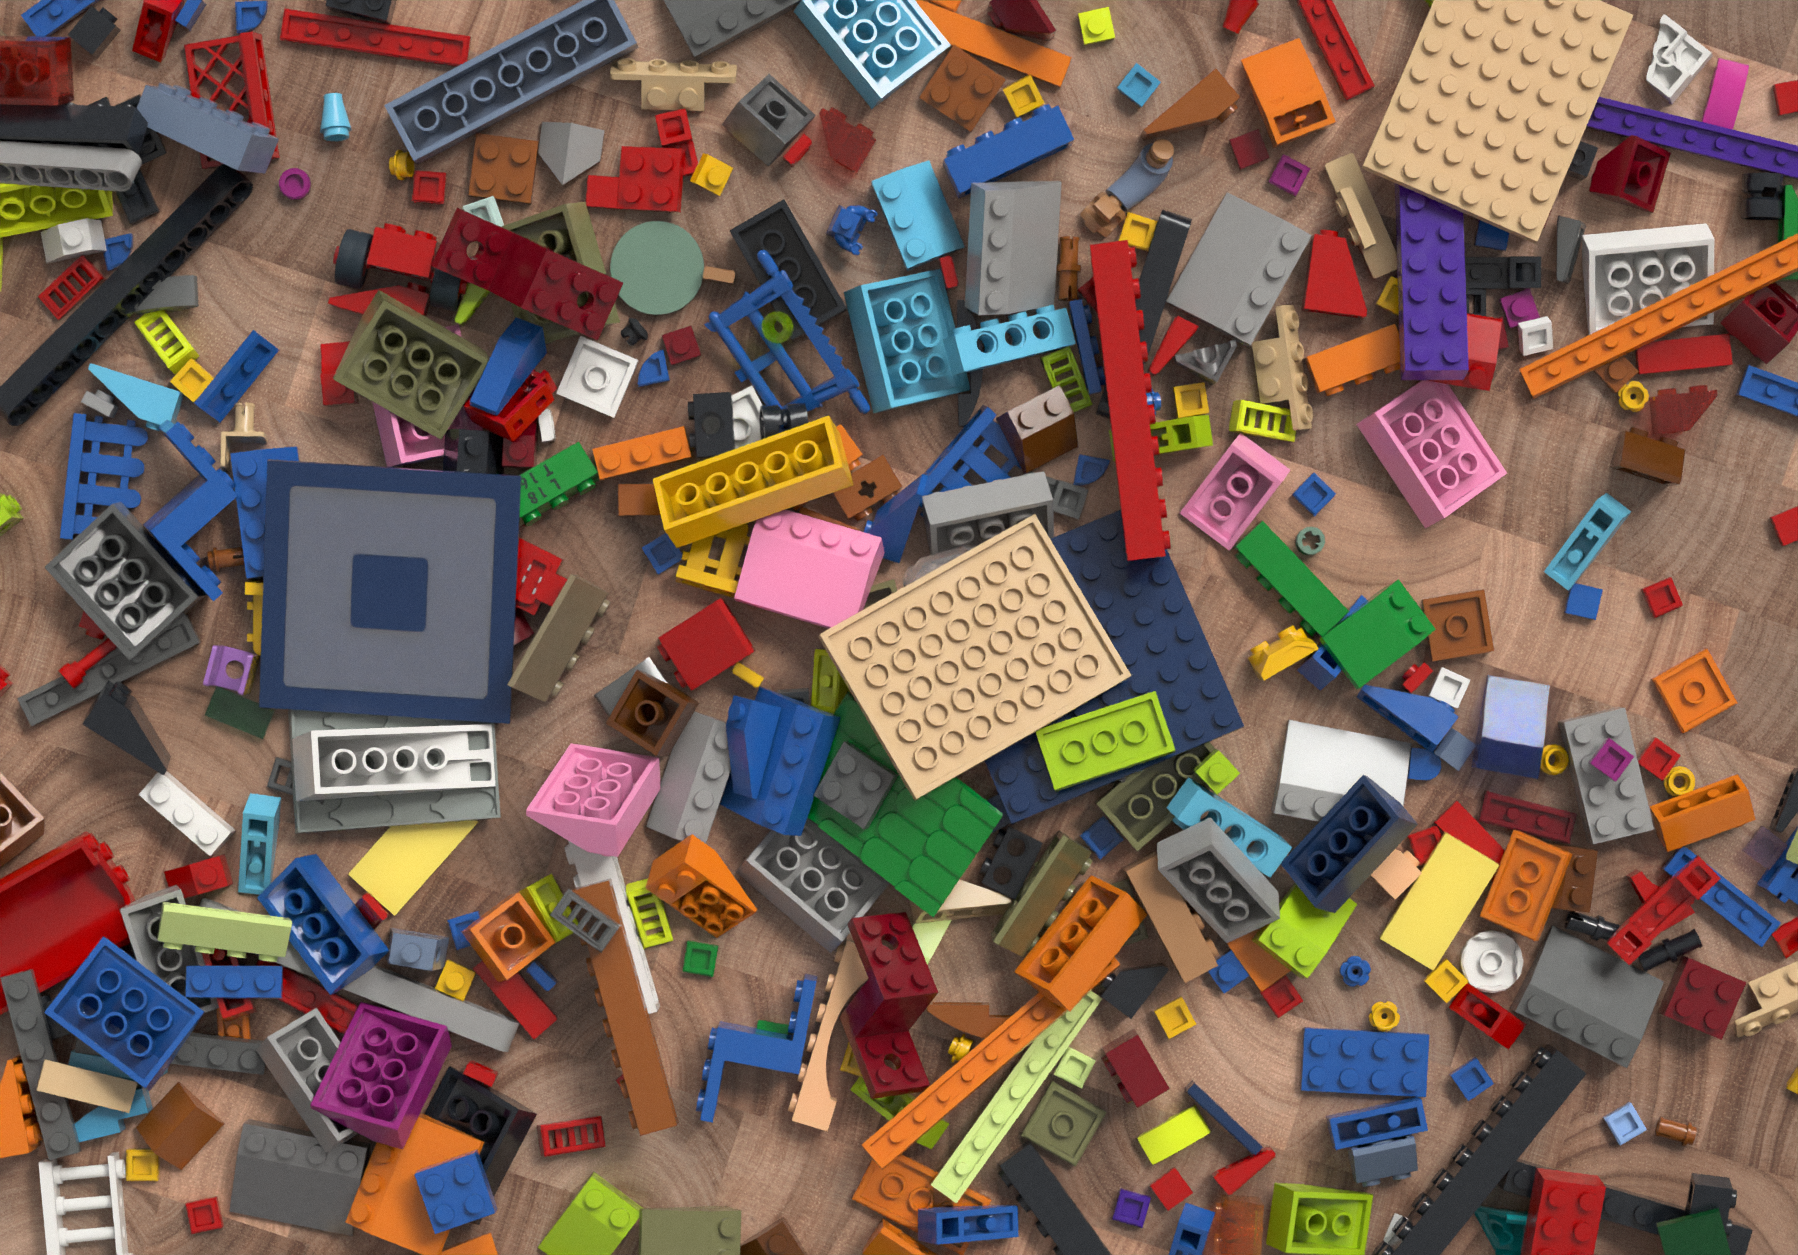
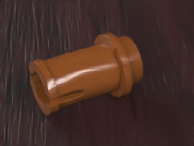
M213 547V551H207L210 570L216 569V572H220L221 568L245 566L244 557H233L243 555L242 547L221 550Z
M1660 1116L1657 1121L1655 1136L1681 1142V1145L1685 1147L1687 1144L1693 1145L1697 1127L1692 1126L1691 1122L1683 1124Z

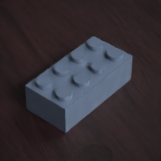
M161 82L158 87L145 86L137 109L148 122V128L236 170L266 173L279 138L269 134L270 128L256 122H252V124L243 121L244 116L234 111L217 109V103L203 97L199 99L190 96L191 91L181 86L174 85L172 87Z

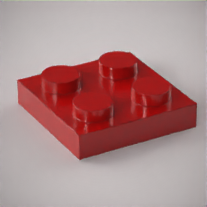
M621 146L617 209L681 213L685 150Z

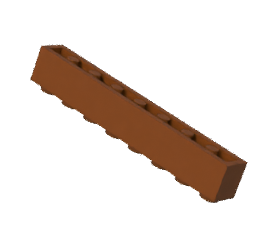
M610 878L574 888L573 892L621 924L602 953L579 937L582 946H588L590 957L586 958V964L590 977L596 975L599 988L594 989L598 1006L605 1007L607 1019H603V1025L607 1038L613 1037L616 1049L611 1050L615 1067H621L624 1080H620L624 1099L630 1098L633 1110L628 1111L633 1130H639L640 1136L675 1127L679 1121L612 880ZM573 900L570 902L571 910L577 905ZM583 907L578 913L580 921L587 912ZM592 915L583 929L589 932L597 918ZM602 923L594 937L599 940L608 926Z

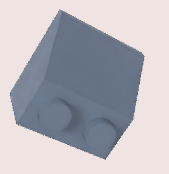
M1411 1134L1347 1148L1353 1180L1356 1183L1362 1182L1363 1187L1380 1184V1178L1390 1176L1393 1177V1180L1406 1179L1411 1177V1172L1418 1171L1416 1143Z

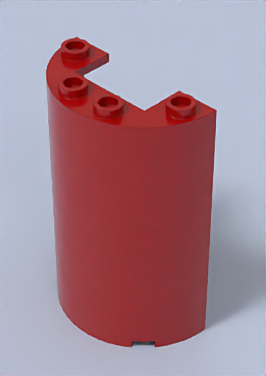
M85 831L0 879V978L33 969L39 993L73 975L103 936L119 948L130 943L120 909L136 900L126 883L130 881L126 870L121 864L115 865L112 860L114 855L105 841L99 843L92 833ZM0 979V1015L9 1011Z

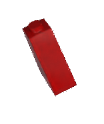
M1320 230L1319 234L1311 236L1301 311L1359 319L1366 318L1367 308L1346 238L1338 237L1339 232Z

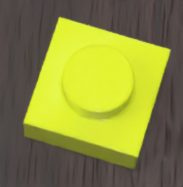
M1109 7L1078 13L1084 45L1115 39Z

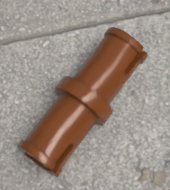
M1070 236L1059 237L1060 264L1056 267V272L1059 273L1058 300L1065 301L1067 299V301L1078 300V273H1081V265H1078L1079 237L1073 236L1070 239Z

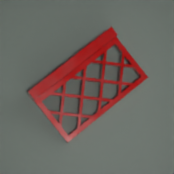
M251 31L240 33L238 36L185 44L191 96L197 99L202 97L199 87L205 78H208L218 86L209 100L215 102L222 91H225L235 99L229 110L235 112L241 103L249 110V119L246 122L250 124L256 122L270 128L269 134L277 138L262 34ZM239 43L240 56L233 65L221 55L228 45ZM213 47H219V49L217 50V52L214 51L212 48H213ZM206 49L214 55L204 70L195 62V50ZM218 60L231 68L221 83L209 74ZM241 64L243 72L240 69H238L241 66ZM235 73L243 77L245 87L238 96L226 87ZM245 96H247V102L243 100ZM278 143L271 160L280 158ZM200 153L202 169L217 168L223 164L217 160L210 161L209 156Z

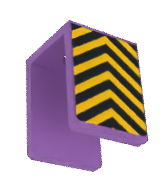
M213 645L203 685H215L238 691L239 695H249L260 656L224 645ZM233 660L241 662L244 666L243 675L238 679L230 678L226 672L228 663Z

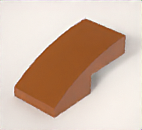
M618 484L619 516H661L654 484Z

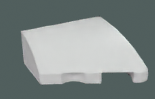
M1664 14L1660 19V29L1657 41L1654 44L1653 58L1648 68L1646 81L1661 96L1673 104L1713 55L1708 49L1690 37L1685 29Z

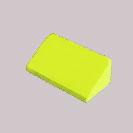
M815 649L811 706L833 713L847 691L850 692L827 651Z
M552 874L519 891L556 943L574 933L550 915L564 896ZM569 905L562 913L566 918L572 912ZM575 917V919L572 922L578 925L579 923Z

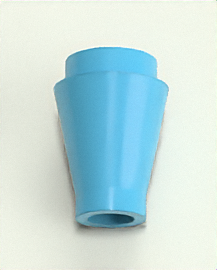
M325 94L323 96L324 105L320 132L324 134V140L326 141L346 140L349 138V132L352 129L344 107L342 94Z

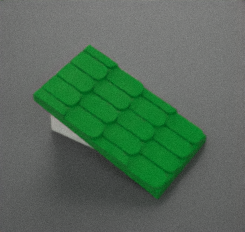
M847 691L833 712L834 715L841 717L819 784L843 742L847 741L899 775L853 695ZM899 775L868 829L861 828L815 796L808 818L859 857L869 868L891 883L897 891L934 918L1002 818L1003 813L957 777L914 801Z

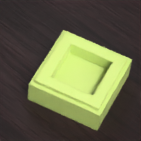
M1068 1046L1053 1074L1082 1089L1096 1060Z

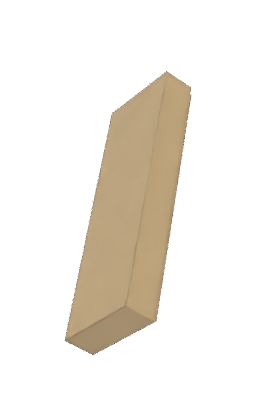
M44 1059L36 1090L130 1113L137 1082Z

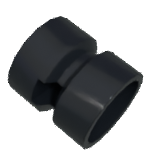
M1742 174V192L1747 195L1746 199L1741 202L1742 219H1782L1783 201L1778 199V195L1783 193V174Z
M805 403L787 404L785 409H781L778 405L760 406L759 425L761 440L808 423Z

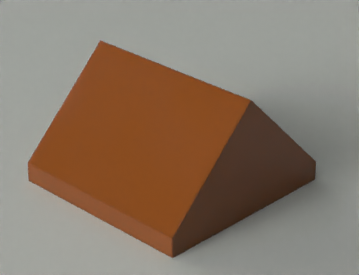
M178 1082L138 1124L136 1129L153 1153L182 1170L225 1123L182 1083Z

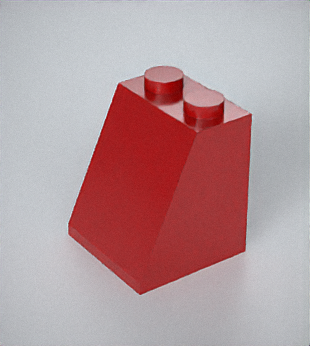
M723 598L716 600L658 637L661 644L657 646L665 661L668 662L672 659L678 670L674 672V675L681 687L684 689L688 686L691 691L756 651Z

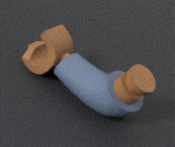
M1158 139L1154 143L1144 146L1133 164L1106 189V193L1100 192L1082 210L1080 216L1086 221L1084 225L1093 233L1098 232L1104 237L1109 236L1126 218L1124 211H1128L1144 200L1165 180L1173 164V145L1168 140Z

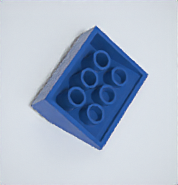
M759 686L755 701L781 707L757 799L734 793L732 775L730 773L720 805L758 825L783 835L801 836L841 717Z
M103 936L44 1013L150 1091L169 1067L205 1012Z

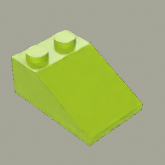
M1294 883L1279 903L1280 919L1261 927L1252 941L1300 979L1308 978L1330 949L1357 906V903L1349 898L1336 913L1314 907L1298 885Z
M593 1172L539 1244L538 1248L547 1255H611L639 1219L640 1209L643 1208L597 1173Z
M1274 1183L1266 1244L1284 1253L1365 1255L1373 1194L1305 1184Z

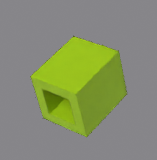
M1215 749L1193 769L1216 795L1240 774L1218 749Z

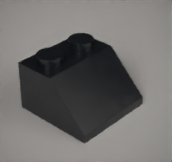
M448 429L446 431L443 471L504 474V466H502L503 437L489 431Z

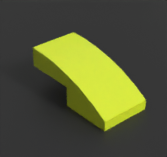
M1193 1105L1170 1117L1166 1122L1140 1134L1137 1139L1150 1162L1154 1165L1198 1141L1211 1131L1196 1105Z

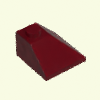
M991 0L988 7L991 11L987 12V15L997 29L1002 27L1007 33L1044 41H1050L1054 38L1056 29L1037 0Z
M1631 135L1597 161L1595 171L1591 177L1589 192L1609 201L1653 213L1671 153L1638 136Z

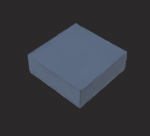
M1451 728L1434 754L1459 771L1476 745Z

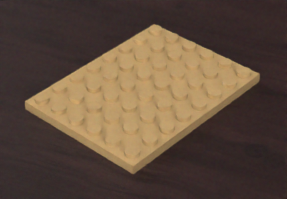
M1433 0L1362 165V169L1536 244L1628 30L1633 14L1601 0Z
M1036 514L818 636L914 801L1131 677L1130 672Z

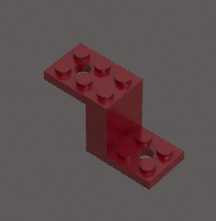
M456 208L431 265L441 271L484 288L520 308L595 340L599 339L623 285V282L571 260L533 240L459 208ZM477 241V253L472 257H468V245ZM587 291V303L582 307H578V296L582 292Z
M906 912L852 918L847 925L868 980L839 1018L871 1099L924 1092L930 1086L909 1030L939 992ZM881 940L888 941L894 950L883 946ZM884 1060L894 1063L896 1070L886 1066Z

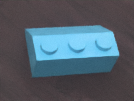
M929 160L871 181L907 271L965 248Z

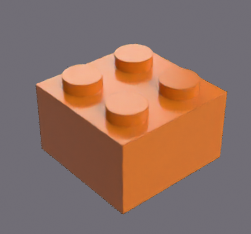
M520 892L510 894L461 931L498 982L511 978L556 943Z

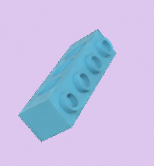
M1049 305L1036 309L1037 315L1027 317L1025 311L1008 316L1009 322L999 324V320L996 318L981 322L980 329L971 331L970 325L953 329V336L943 339L952 376L1063 349L1076 344L1067 308L1055 310L1054 305ZM1033 325L1037 326L1040 330V338L1034 335ZM1005 332L1011 335L1012 345L1006 342ZM977 339L984 343V352L978 349Z
M1189 777L1166 807L1175 816L1172 821L1183 830L1210 817L1223 832L1232 826L1226 835L1260 872L1270 878L1292 849L1281 835ZM1209 811L1205 818L1200 819L1202 814ZM1255 841V843L1253 844V846H1251L1250 848L1247 849V846H1248L1251 842Z

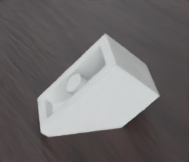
M86 218L58 224L41 232L46 263L107 251L101 220Z

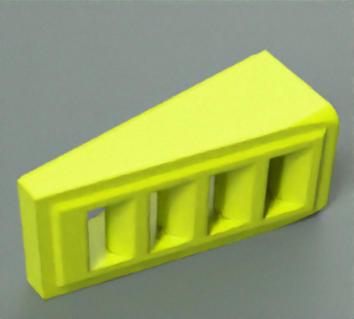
M165 310L145 313L134 322L174 374H177L191 358L196 360L199 357V354ZM162 317L164 321L149 332L147 327ZM168 327L171 329V331L165 334L158 341L155 340V338L158 335H160L163 331H165ZM177 338L179 340L166 351L163 350L174 339Z
M1245 400L1233 402L1229 424L1230 432L1295 442L1296 430H1293L1290 409ZM1246 409H1247V410H1248V414H1247L1246 426H1244L1245 414H1246ZM1259 411L1261 412L1259 426L1254 428L1256 414ZM1270 413L1274 414L1271 431L1267 430ZM1283 415L1286 416L1284 433H1279L1281 417Z
M648 878L626 885L627 899L643 949L673 941L663 900L653 893L636 898V896L650 893L646 889ZM655 902L656 906L643 910L639 909V906ZM659 915V919L643 923L642 919ZM663 927L661 932L651 935L646 934L647 930Z

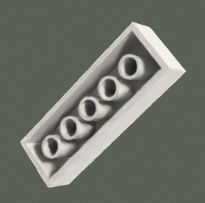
M568 841L569 845L565 847V852L569 865L575 864L578 875L573 877L576 888L611 878L648 1013L657 1012L660 1003L627 899L626 886L618 858L587 852Z

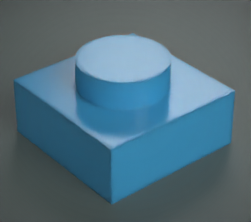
M1136 63L1119 84L1117 90L1142 108L1161 82Z

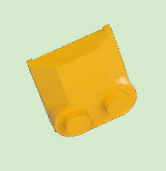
M1291 625L1277 633L1280 639L1268 644L1265 640L1250 649L1252 655L1248 657V660L1259 680L1268 679L1319 649L1316 643L1307 637L1302 627L1295 629L1294 625Z

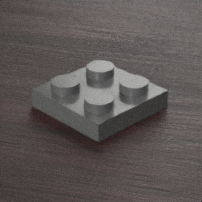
M847 741L843 742L814 796L861 828L868 829L899 775Z

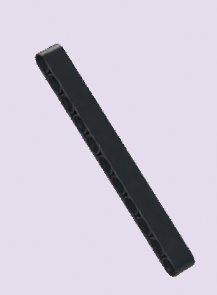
M225 164L220 165L0 386V415L9 425L19 426L26 422L134 313L136 304L138 303L139 306L154 290L152 287L159 280L163 282L167 277L171 276L250 196L253 184L241 171Z

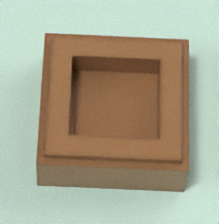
M706 266V268L704 267L703 280L735 286L736 273L732 270Z

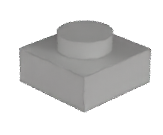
M97 389L95 394L86 391L81 400L82 403L111 418L115 417L119 409L117 405L112 403L114 397Z

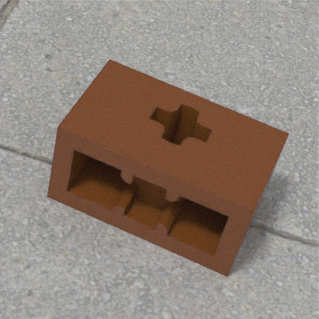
M881 455L851 473L852 486L833 492L847 518L855 517L859 521L873 512L871 509L872 505L879 501L885 504L897 495L902 485L885 456ZM866 481L869 485L873 483L876 485L877 488L873 490L874 496L869 499L867 495L861 497L858 493L862 490V482Z

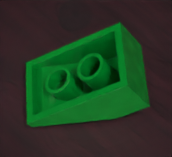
M1398 579L1379 590L1319 640L1357 690L1418 645L1436 629Z

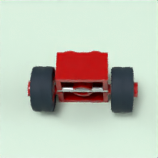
M384 223L383 228L375 227L373 235L352 229L346 230L340 246L336 247L333 264H336L334 276L336 284L361 289L368 269L372 267L430 281L432 284L430 305L450 311L457 310L462 294H466L469 282L431 266L440 247V243L436 241L437 237L433 234L415 230L413 236L405 234L406 230L403 227Z

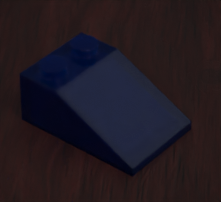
M1487 675L1471 767L1538 779L1544 748L1550 685Z

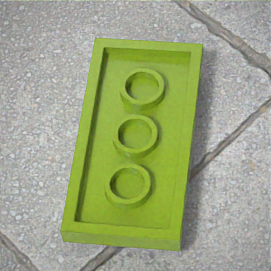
M1156 691L1041 728L1035 732L1055 792L1175 753L1176 751Z

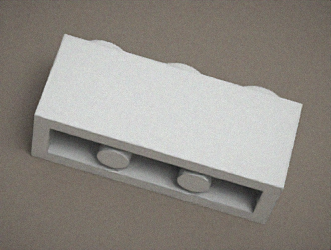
M167 771L164 775L158 772L139 793V796L209 856L215 855L236 831Z

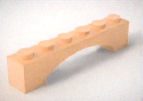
M848 938L845 945L840 944L837 948L834 962L839 963L836 975L829 974L825 987V992L830 993L827 1005L820 1004L815 1020L821 1023L817 1035L811 1033L806 1049L807 1052L812 1054L808 1065L804 1063L801 1065L797 1078L798 1082H802L799 1095L793 1093L788 1108L789 1112H793L792 1121L827 1132L837 1102V1098L832 1097L830 1094L826 1072L827 1050L831 1033L846 1002L868 980L855 943L852 939Z

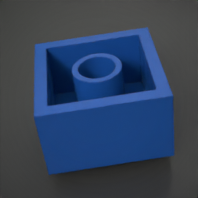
M477 1149L417 1170L414 1174L435 1234L492 1215L498 1209Z

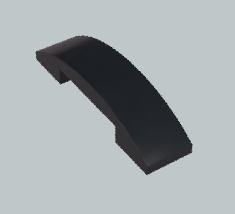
M1541 256L1465 257L1466 288H1541Z
M957 300V328L970 325L971 331L978 329L971 311L965 307V301ZM977 339V347L983 352L981 340ZM983 369L970 372V394H958V427L966 425L976 406L981 389Z

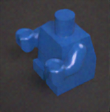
M838 205L826 235L835 238L842 249L858 256L860 255L859 250L863 248L862 244L857 242L860 237L858 231L862 232L866 221L874 223V217H877L878 213L861 205L848 206L847 208Z

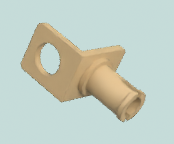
M242 402L235 403V430L232 432H221L220 467L226 473H229L230 443H267L268 441L264 432L254 431L255 404L245 402V406H242Z

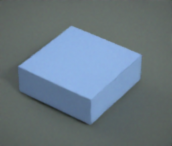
M1631 1102L1603 1117L1619 1145L1626 1143L1647 1130Z

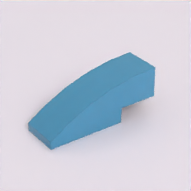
M143 1086L136 1088L130 1113L98 1106L75 1123L79 1142L120 1133L126 1129L124 1118L150 1112L153 1107L149 1091Z

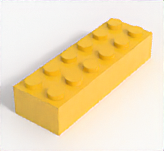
M830 416L653 478L664 531L676 548L853 485L841 435Z

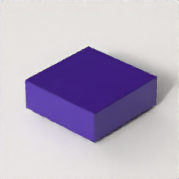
M1120 1188L1112 1220L1143 1228L1151 1197Z

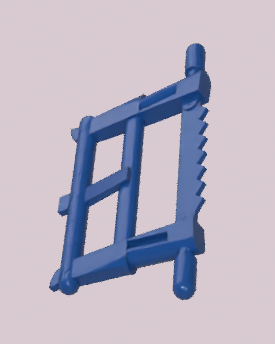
M760 250L757 253V259L766 273L772 278L751 294L746 291L742 298L720 314L716 311L709 314V322L704 324L710 331L719 334L741 367L735 371V374L741 382L749 379L765 405H778L781 409H785L786 405H780L759 371L777 360L800 394L798 398L787 404L805 403L808 412L815 408L823 407L822 402L848 392L861 414H867L870 411V405L861 391L856 388L859 387L856 377L848 368L845 369L841 364L843 357L835 354L836 347L828 344L830 338L822 334L824 328L816 325L817 318L809 315L810 308L802 305L804 299L797 296L792 290L793 284L784 270L779 272V268L766 250ZM779 296L783 298L834 375L813 389L809 387L758 310ZM745 316H748L770 349L769 352L753 361L750 360L728 327Z

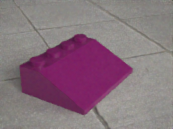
M360 1002L310 1104L311 1109L375 1142L403 1149L452 1047L447 1026Z

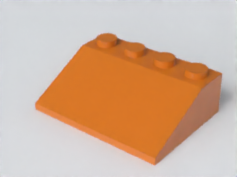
M420 1113L403 1149L376 1142L345 1222L371 1235L422 1255H441L450 1229L437 1234L434 1233L414 1174L419 1169L476 1149L480 1155L484 1142Z

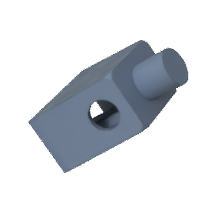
M390 928L387 946L390 951L386 954L385 959L388 964L429 971L443 969L450 937Z

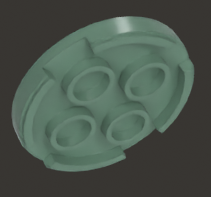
M650 221L633 227L621 237L612 253L610 272L611 277L623 282L619 296L630 307L649 315H667L681 310L697 295L703 281L704 259L697 242L686 230L673 223Z

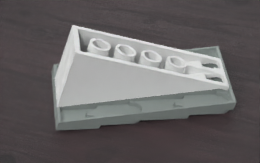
M288 709L295 834L501 818L495 723ZM316 800H325V801H324L323 805H321L320 802H317Z

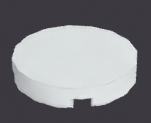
M1488 930L1478 932L1468 939L1461 951L1460 966L1462 974L1469 981V984L1480 991L1496 993L1505 991L1519 978L1522 972L1523 957L1521 949L1511 937L1503 932Z

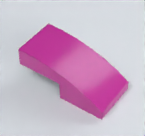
M1718 58L1709 86L1710 93L1701 118L1702 122L1733 129L1743 96L1749 65Z

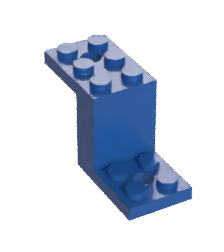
M166 420L158 429L199 475L148 519L143 526L212 601H215L223 593L217 587L221 581L205 565L202 568L197 565V562L200 560L199 556L185 542L238 496L233 490L236 483L225 471H222L220 468L216 471L212 467L216 461L200 445L195 447L191 443L194 436L183 424L179 422L173 424Z
M805 974L804 981L797 980L794 1001L800 1003L798 1012H791L788 1032L794 1033V1035L760 1030L754 1027L722 1021L719 1022L718 1029L712 1028L707 1049L713 1050L712 1059L706 1058L702 1074V1080L707 1081L706 1090L700 1089L696 1111L702 1112L701 1121L713 1123L725 1061L799 1074L817 976Z

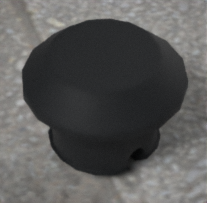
M629 318V325L621 331V336L624 339L630 336L626 341L630 346H634L640 339L647 341L648 332L637 319Z

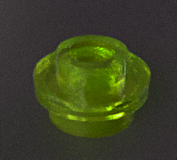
M780 311L769 313L762 322L763 335L773 343L785 342L793 332L791 318ZM776 321L780 322L783 326L781 333L774 329Z

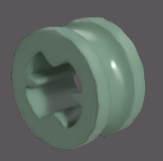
M1306 527L1296 537V547L1305 555H1315L1323 549L1325 544L1324 534L1316 527ZM1310 532L1311 536L1318 537L1319 543L1314 544L1317 546L1316 549L1311 550L1309 545L1304 546L1302 544V539H1306L1305 533Z

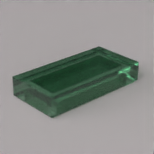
M216 686L205 716L264 739L276 710L273 708H260L258 702Z

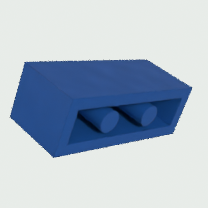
M1419 1097L1326 1116L1332 1147L1335 1150L1428 1131L1423 1103Z

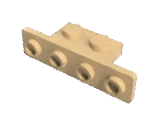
M622 58L618 61H613L610 70V79L641 80V109L680 110L685 108L686 111H704L705 83H736L737 65H730L725 61L699 64L693 60H685L681 63H667V61L662 59L636 62L631 58Z
M1350 153L1327 163L1325 170L1338 197L1335 200V204L1341 217L1346 216L1351 227L1347 229L1349 237L1354 246H1359L1372 278L1376 279L1397 270V253L1354 154Z
M1294 305L1276 306L1279 338L1252 342L1260 403L1268 404L1289 400L1293 430L1311 429L1313 411L1310 404H1308L1307 390L1309 383L1302 363L1304 349L1301 342H1299V316L1295 311Z
M1798 961L1748 982L1749 989L1760 1010L1735 1020L1734 1032L1738 1038L1744 1035L1752 1036L1760 1032L1762 1027L1771 1023H1783L1792 1014L1798 1012Z

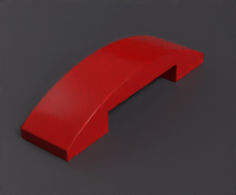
M1699 855L1696 856L1658 888L1618 928L1607 943L1630 965L1652 944L1651 941L1695 899L1699 900L1721 878Z

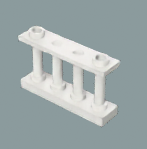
M113 1152L108 1155V1164L62 1168V1165H57V1158L52 1160L46 1158L40 1161L39 1173L47 1255H66L65 1246H69V1243L115 1239L117 1255H133V1253H128L121 1179L126 1177V1166L124 1159L120 1160L119 1152ZM108 1176L110 1178L111 1195L65 1199L64 1196L60 1197L59 1184H63L65 1180ZM112 1208L114 1226L68 1230L67 1227L63 1228L62 1215H66V1212Z

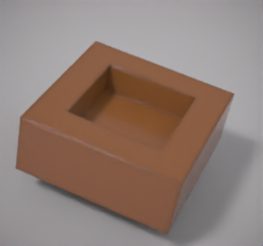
M1624 355L1593 370L1613 393H1617L1639 372Z

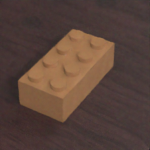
M1155 850L1123 867L1127 878L1183 982L1186 983L1217 967L1218 964L1215 958L1220 955L1213 941L1209 937L1204 939L1200 930L1204 929L1205 926L1197 911L1194 909L1189 911L1186 905L1188 901L1158 870L1157 851Z

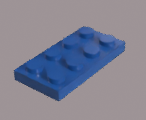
M1304 1027L1300 1089L1301 1091L1426 1097L1430 1035L1426 1033Z

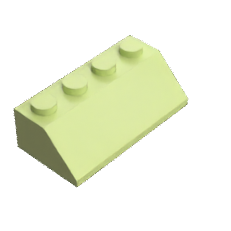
M162 902L157 940L164 942L163 948L182 950L183 944L196 946L195 952L214 954L216 948L227 950V956L246 958V952L259 954L258 960L277 962L278 956H286L292 920L277 916Z

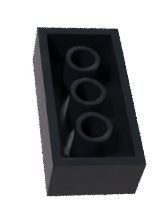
M784 199L730 230L732 237L759 284L762 285L772 278L766 273L757 259V253L760 250H766L778 266V271L784 270L793 284L792 290L797 296L804 299L802 305L810 308L809 315L817 318L816 325L822 326L847 311L844 302ZM781 296L770 302L793 342L806 335Z

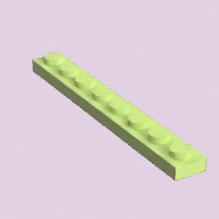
M1092 991L1089 992L1075 1005L1071 1012L1067 1011L1031 1043L933 1180L931 1185L955 1203L958 1202L1101 1002V997Z

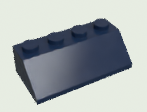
M1362 775L1282 861L1281 865L1315 908L1336 913L1418 824L1399 801L1368 776Z

